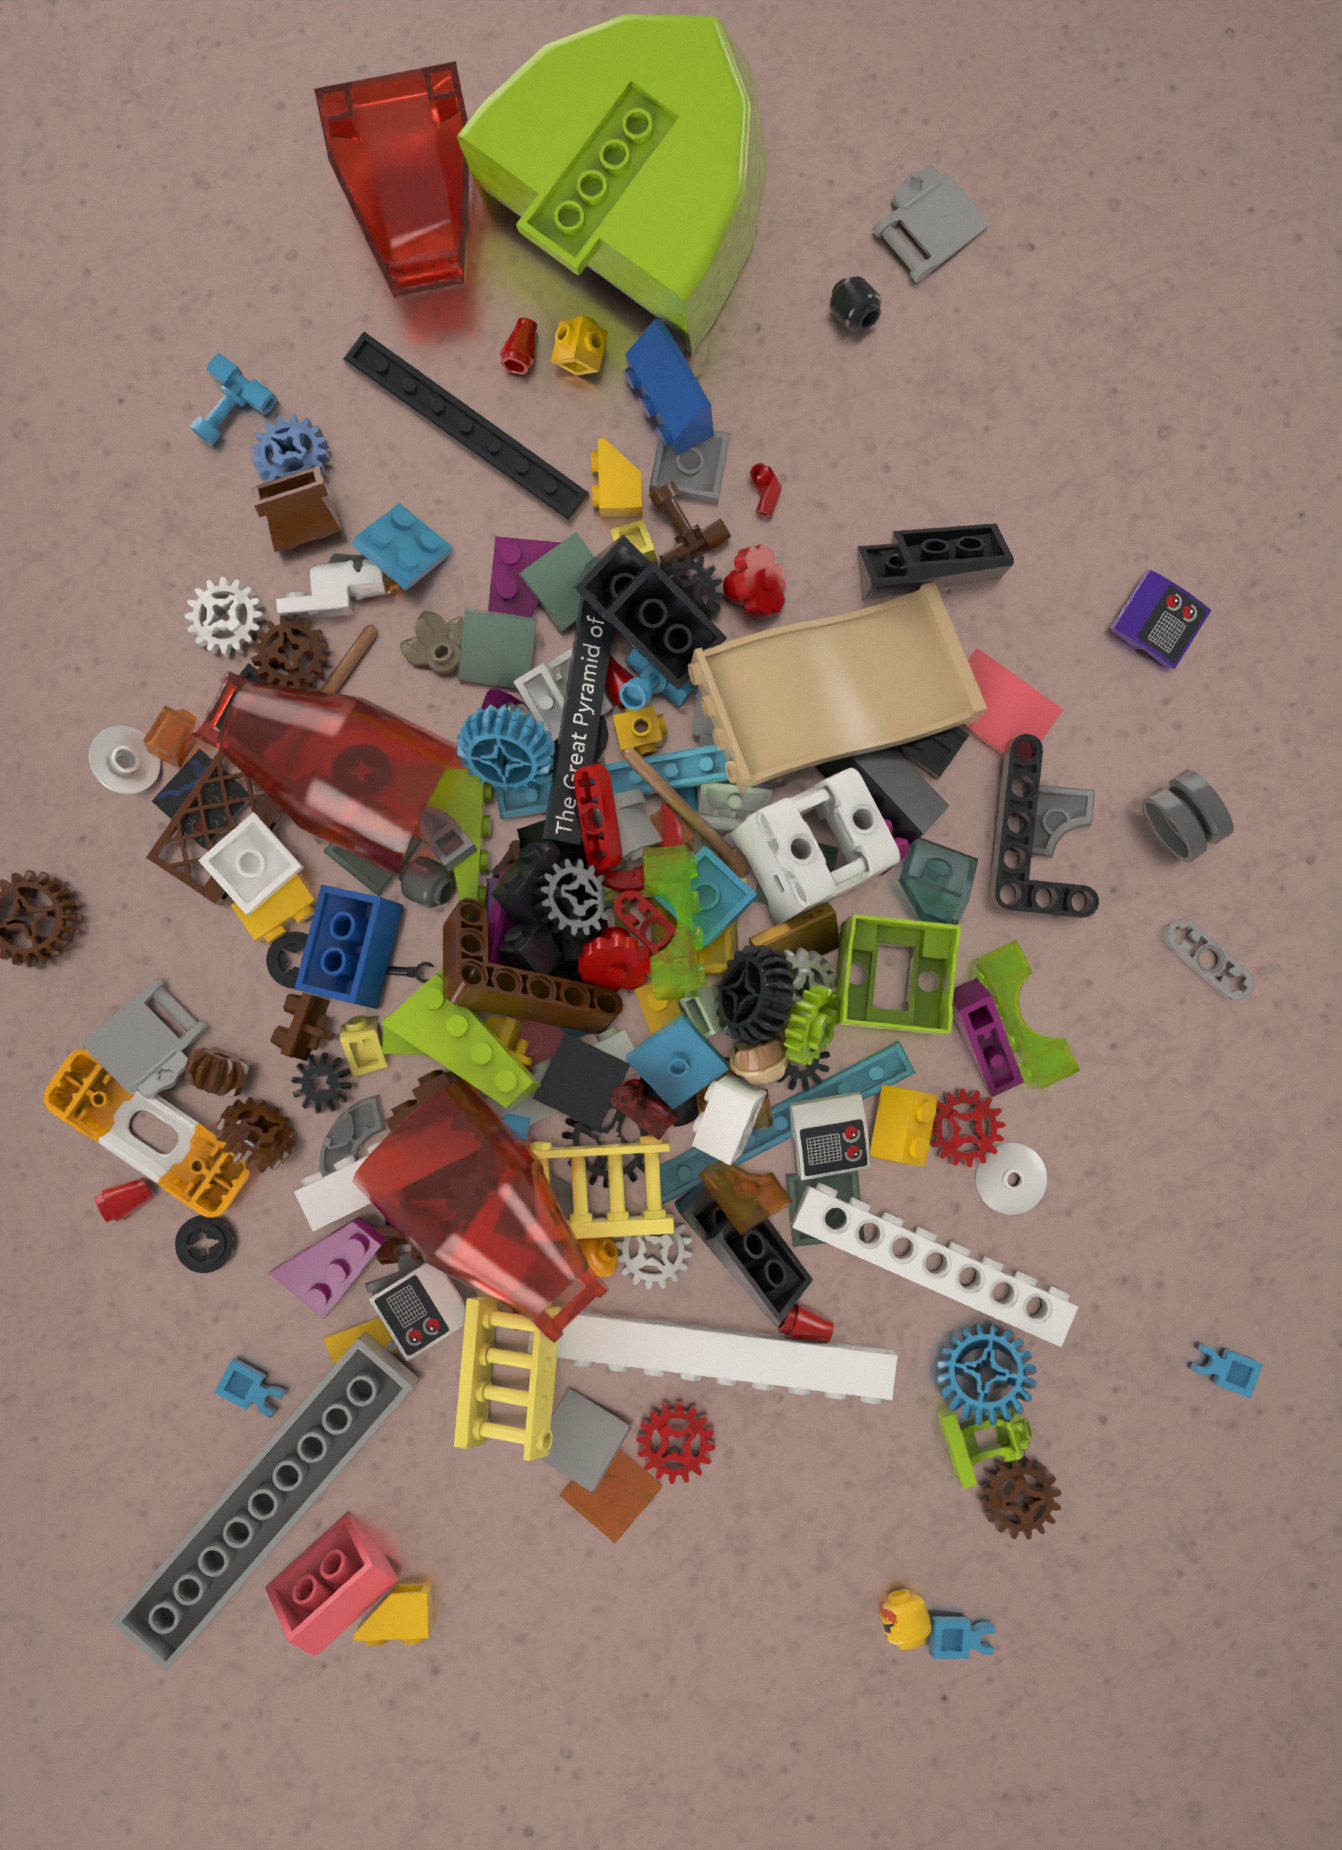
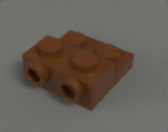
M436 1069L418 1078L420 1086L412 1089L415 1099H410L392 1108L393 1116L385 1120L391 1133L401 1131L466 1098L463 1090L467 1089L464 1079L452 1071L443 1073L442 1069Z

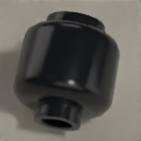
M855 276L842 279L833 287L829 308L833 315L848 330H867L876 323L881 315L882 299L879 293L864 278Z

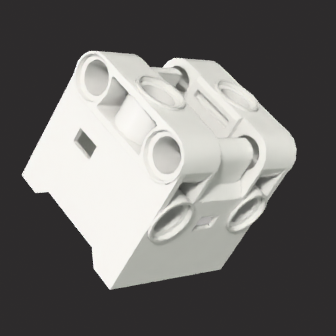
M848 768L824 779L794 797L783 798L757 810L746 817L745 821L730 833L738 850L746 856L768 900L769 911L776 925L865 884L900 861L899 849L863 778L854 768ZM815 809L820 821L826 818L849 863L831 873L825 864L827 861L807 822H804L801 815ZM791 845L797 847L802 859H798L792 854Z

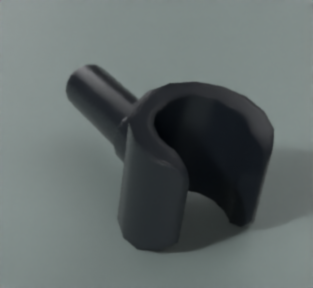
M422 962L417 967L388 966L386 975L415 977L417 981L425 984L429 979H422L418 971L422 966L434 967V965L429 962Z

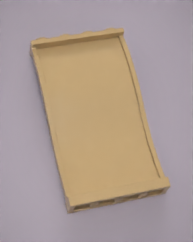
M935 581L921 585L920 589L915 592L861 610L757 632L704 651L702 648L695 649L691 664L688 665L691 682L693 685L699 686L702 697H700L702 711L706 718L711 717L714 725V743L719 751L723 750L725 754L727 777L731 784H736L739 794L746 792L752 786L804 768L901 745L961 724L967 726L977 723L987 710L985 701Z

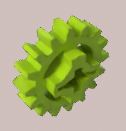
M811 985L809 991L805 990L803 992V1000H797L790 1010L791 1019H789L788 1027L785 1031L787 1039L784 1042V1046L788 1047L785 1054L790 1057V1060L805 1066L806 1064L811 1065L814 1058L818 1059L820 1057L821 1048L825 1049L832 1042L835 1022L838 1019V1004H835L838 996L833 994L834 990L820 985Z

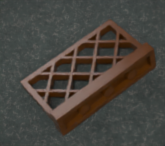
M226 739L146 858L203 895L212 903L223 906L229 895L212 875L205 886L193 880L191 865L200 863L198 861L200 858L189 860L186 840L205 836L207 851L211 850L213 845L210 835L231 832L239 825H234L231 805L250 802L252 813H256L273 832L295 800L299 786ZM232 751L241 757L244 772L225 776L222 762L228 753ZM248 762L258 769L249 771ZM218 770L219 777L212 778ZM266 773L276 780L268 793L254 795L251 776ZM245 777L249 796L229 800L226 781ZM220 782L224 802L204 805L202 792L205 787ZM263 799L260 805L257 807L256 800ZM198 800L199 807L192 808L195 802ZM225 807L229 826L209 830L206 811ZM200 812L204 831L185 835L182 821L187 814ZM176 830H178L179 836L171 838ZM180 842L183 861L169 864L159 857L167 844ZM185 866L186 875L176 868Z

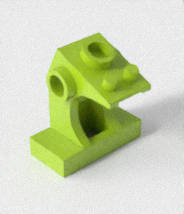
M950 1407L937 1411L957 1480L963 1490L977 1486L972 1468L977 1463L997 1456H1001L1004 1462L1019 1460L1024 1456L1025 1451L1029 1449L1030 1440L1033 1439V1433L1029 1420L1023 1418L1022 1413L1019 1414L1014 1409L1009 1408L1012 1419L1005 1421L1002 1413L996 1414L997 1425L992 1426L989 1415L983 1416L982 1425H977L975 1419L959 1423L956 1413ZM994 1427L999 1442L979 1448L974 1432Z

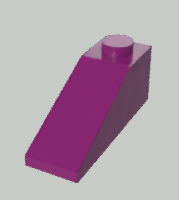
M977 978L954 988L953 1017L989 1095L994 1097L1024 1083L991 993Z

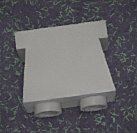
M640 788L617 793L613 796L621 841L622 859L616 867L607 870L620 871L628 867L626 860L631 858L632 862L649 856L652 854L650 847L663 841L641 803L645 802V798ZM595 808L593 818L595 823L601 827L603 816L600 810ZM598 834V837H604V834ZM601 850L602 856H606V852Z

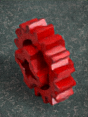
M965 1088L958 1089L956 1098L950 1092L944 1093L946 1102L943 1104L937 1101L936 1109L938 1111L934 1117L931 1132L935 1138L929 1143L930 1147L940 1146L941 1150L938 1157L944 1159L950 1154L951 1164L955 1166L958 1165L961 1158L966 1167H972L973 1158H976L982 1164L986 1163L984 1153L989 1152L996 1155L998 1151L993 1146L994 1141H1004V1137L997 1134V1129L1003 1128L1006 1125L1004 1122L996 1121L995 1118L1002 1112L1001 1109L989 1108L993 1100L989 1096L979 1100L980 1091L973 1090L970 1097H967ZM961 1103L974 1105L967 1112L962 1113L952 1108ZM985 1117L988 1121L987 1136L983 1133L982 1121ZM943 1119L948 1123L949 1132L945 1139L942 1134ZM955 1119L966 1122L971 1120L969 1128L975 1136L964 1133L959 1135L961 1127ZM963 1143H972L978 1147L968 1152L957 1151Z
M682 1401L677 1402L675 1409H670L668 1403L663 1402V1412L660 1414L652 1408L649 1413L652 1421L642 1420L640 1423V1427L646 1433L637 1434L636 1442L645 1444V1446L637 1451L638 1457H648L644 1463V1469L647 1471L655 1467V1479L657 1480L664 1473L668 1474L670 1484H674L678 1475L682 1476L685 1483L689 1482V1472L691 1471L698 1476L702 1475L700 1463L710 1465L712 1462L711 1457L706 1451L715 1450V1442L707 1440V1438L714 1435L713 1427L704 1428L708 1420L707 1415L703 1414L697 1418L695 1416L696 1406L692 1405L688 1411L683 1410ZM678 1418L686 1420L684 1424H674L669 1419ZM656 1429L661 1437V1443L653 1450L651 1438ZM699 1434L701 1440L700 1448L695 1455L691 1448V1441ZM673 1435L674 1438L678 1439L682 1436V1448L679 1449L676 1445L671 1448L668 1447L669 1437ZM668 1460L680 1461L683 1465H669L666 1462Z

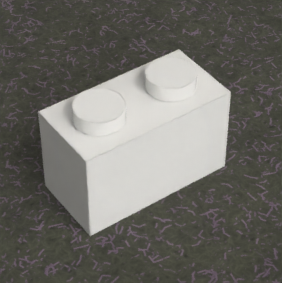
M730 1073L718 1081L714 1080L705 1094L704 1099L708 1101L705 1112H701L693 1125L692 1131L696 1135L692 1146L731 1165L744 1152L767 1092Z

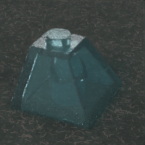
M921 837L909 845V851L904 858L898 882L920 920L958 925L970 900L978 858Z

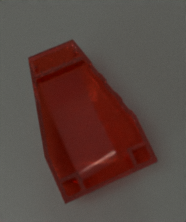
M456 61L315 88L314 92L329 163L394 300L464 287L470 239L473 176L457 139V135L468 122Z

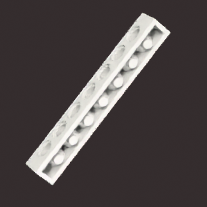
M818 1182L816 1188L809 1185L806 1186L796 1214L790 1223L792 1228L1062 1347L1078 1309V1306L1069 1302L1070 1294L1053 1286H1050L1048 1292L1035 1286L1037 1279L1017 1271L1015 1277L1002 1272L1004 1265L984 1256L982 1262L968 1257L971 1250L952 1241L949 1247L935 1242L938 1235L923 1228L917 1227L916 1232L903 1228L904 1220L887 1212H884L882 1218L869 1212L871 1205L851 1197L849 1203L835 1198L838 1191ZM832 1208H840L844 1213L843 1222L837 1227H830L825 1221L826 1213ZM865 1223H874L877 1228L875 1238L868 1242L861 1241L859 1238L860 1227ZM898 1238H907L910 1243L909 1251L904 1256H895L892 1251L893 1243ZM935 1252L940 1253L943 1257L942 1266L936 1271L927 1270V1257ZM968 1267L974 1268L976 1272L974 1282L968 1286H962L959 1281L961 1271ZM1006 1282L1009 1287L1007 1297L1000 1301L993 1298L994 1287L998 1283ZM1034 1297H1039L1042 1301L1041 1310L1035 1315H1028L1026 1311L1028 1301Z

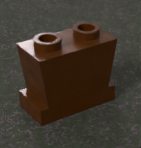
M320 466L251 487L254 506L259 518L267 516L274 553L281 550H292L300 544L315 539H326L334 533L342 531L338 513L327 497L328 493Z

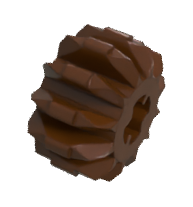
M202 1047L193 1049L191 1056L188 1057L184 1078L189 1085L195 1086L197 1089L230 1098L240 1095L242 1087H245L249 1067L244 1060L236 1058L234 1055Z

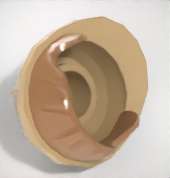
M777 1032L776 1039L768 1040L765 1044L748 1045L738 1041L731 1051V1069L755 1086L770 1085L772 1082L781 1079L790 1060V1057L785 1054L788 1047L784 1046V1042L787 1038L782 1033Z

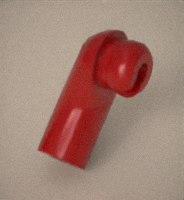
M757 463L750 470V477L761 494L755 512L761 516L771 518L782 486L770 466Z

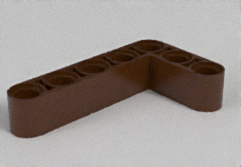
M473 898L461 899L444 922L443 991L446 998L454 1005L591 1034L605 1032L623 1010L621 997L609 988L488 962L487 911L478 900Z

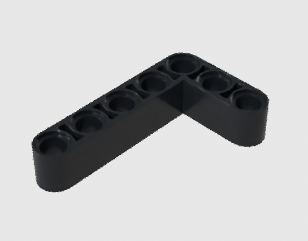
M1019 735L1007 743L1004 753L989 891L990 899L997 908L1003 910L1079 918L1089 917L1096 912L1099 906V896L1093 888L1085 885L1029 880L1043 745L1034 735ZM1020 741L1028 743L1032 749V754L1028 761H1023L1016 755L1015 749ZM1016 777L1023 778L1028 784L1027 793L1023 797L1017 796L1012 790V782ZM1014 812L1019 813L1024 819V827L1018 833L1013 832L1008 826V818ZM1010 848L1016 849L1020 854V862L1013 869L1009 868L1004 862L1005 852ZM1006 884H1011L1016 890V898L1010 904H1005L1000 898L1001 888ZM1043 887L1047 888L1052 894L1051 903L1044 908L1040 907L1036 902V894ZM1079 891L1083 892L1087 897V905L1081 911L1075 910L1072 905V898Z

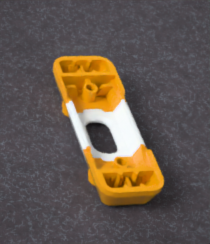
M85 1049L73 1051L65 1059L43 1093L45 1107L52 1114L84 1136L102 1145L204 1217H217L223 1214L251 1173V1169L246 1170L244 1161L240 1160L236 1164L232 1162L235 1156L232 1152L223 1153L222 1149L226 1143L217 1141L216 1134L159 1095L153 1099H145L138 1091L135 1094H129ZM146 1110L177 1132L178 1143L170 1153L161 1154L130 1132L129 1122L136 1112Z

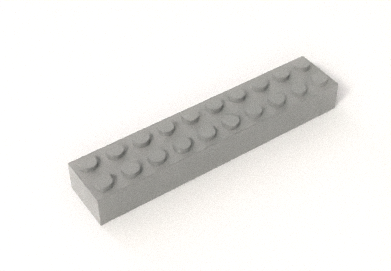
M365 1331L111 1623L167 1672L410 1393L420 1379Z

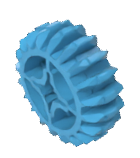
M490 704L485 710L478 708L473 715H469L464 721L457 736L456 754L461 758L460 765L468 767V775L479 776L480 783H491L493 789L496 786H501L506 792L511 787L522 792L524 787L533 789L538 782H543L548 771L552 768L555 743L551 739L552 732L544 730V722L533 721V713L523 715L520 713L519 707L512 711L508 710L505 704L498 710Z
M978 1324L976 1326L977 1335L971 1336L970 1330L965 1328L962 1330L965 1339L963 1342L956 1336L950 1338L955 1350L943 1347L942 1355L950 1361L942 1360L937 1362L938 1369L947 1372L937 1376V1382L940 1385H949L941 1391L943 1399L954 1397L949 1404L952 1411L957 1410L962 1405L964 1406L961 1412L962 1419L967 1420L971 1413L975 1412V1423L977 1425H982L983 1416L989 1415L991 1425L996 1426V1414L1002 1413L1004 1420L1010 1421L1012 1418L1008 1410L1012 1407L1019 1414L1024 1411L1018 1399L1025 1402L1032 1401V1395L1024 1388H1036L1037 1381L1027 1376L1037 1373L1036 1365L1025 1364L1032 1359V1352L1030 1350L1018 1353L1024 1346V1341L1021 1338L1016 1339L1010 1344L1009 1342L1012 1338L1010 1330L1007 1329L1002 1337H999L997 1325L991 1326L990 1334H984L983 1325ZM985 1348L979 1360L975 1362L965 1361V1364L960 1363L971 1351ZM997 1350L1004 1352L1011 1358L1017 1368L1018 1375L1009 1373V1369H1004L996 1363ZM990 1359L992 1374L996 1377L994 1379L990 1377L991 1381L986 1382L984 1390L981 1374L978 1372H983V1368L988 1367ZM956 1375L965 1376V1380L972 1381L977 1385V1400L968 1397L960 1389L956 1381ZM1009 1385L1014 1386L1012 1391L1004 1398L995 1402H988L994 1389L998 1387L1008 1388Z

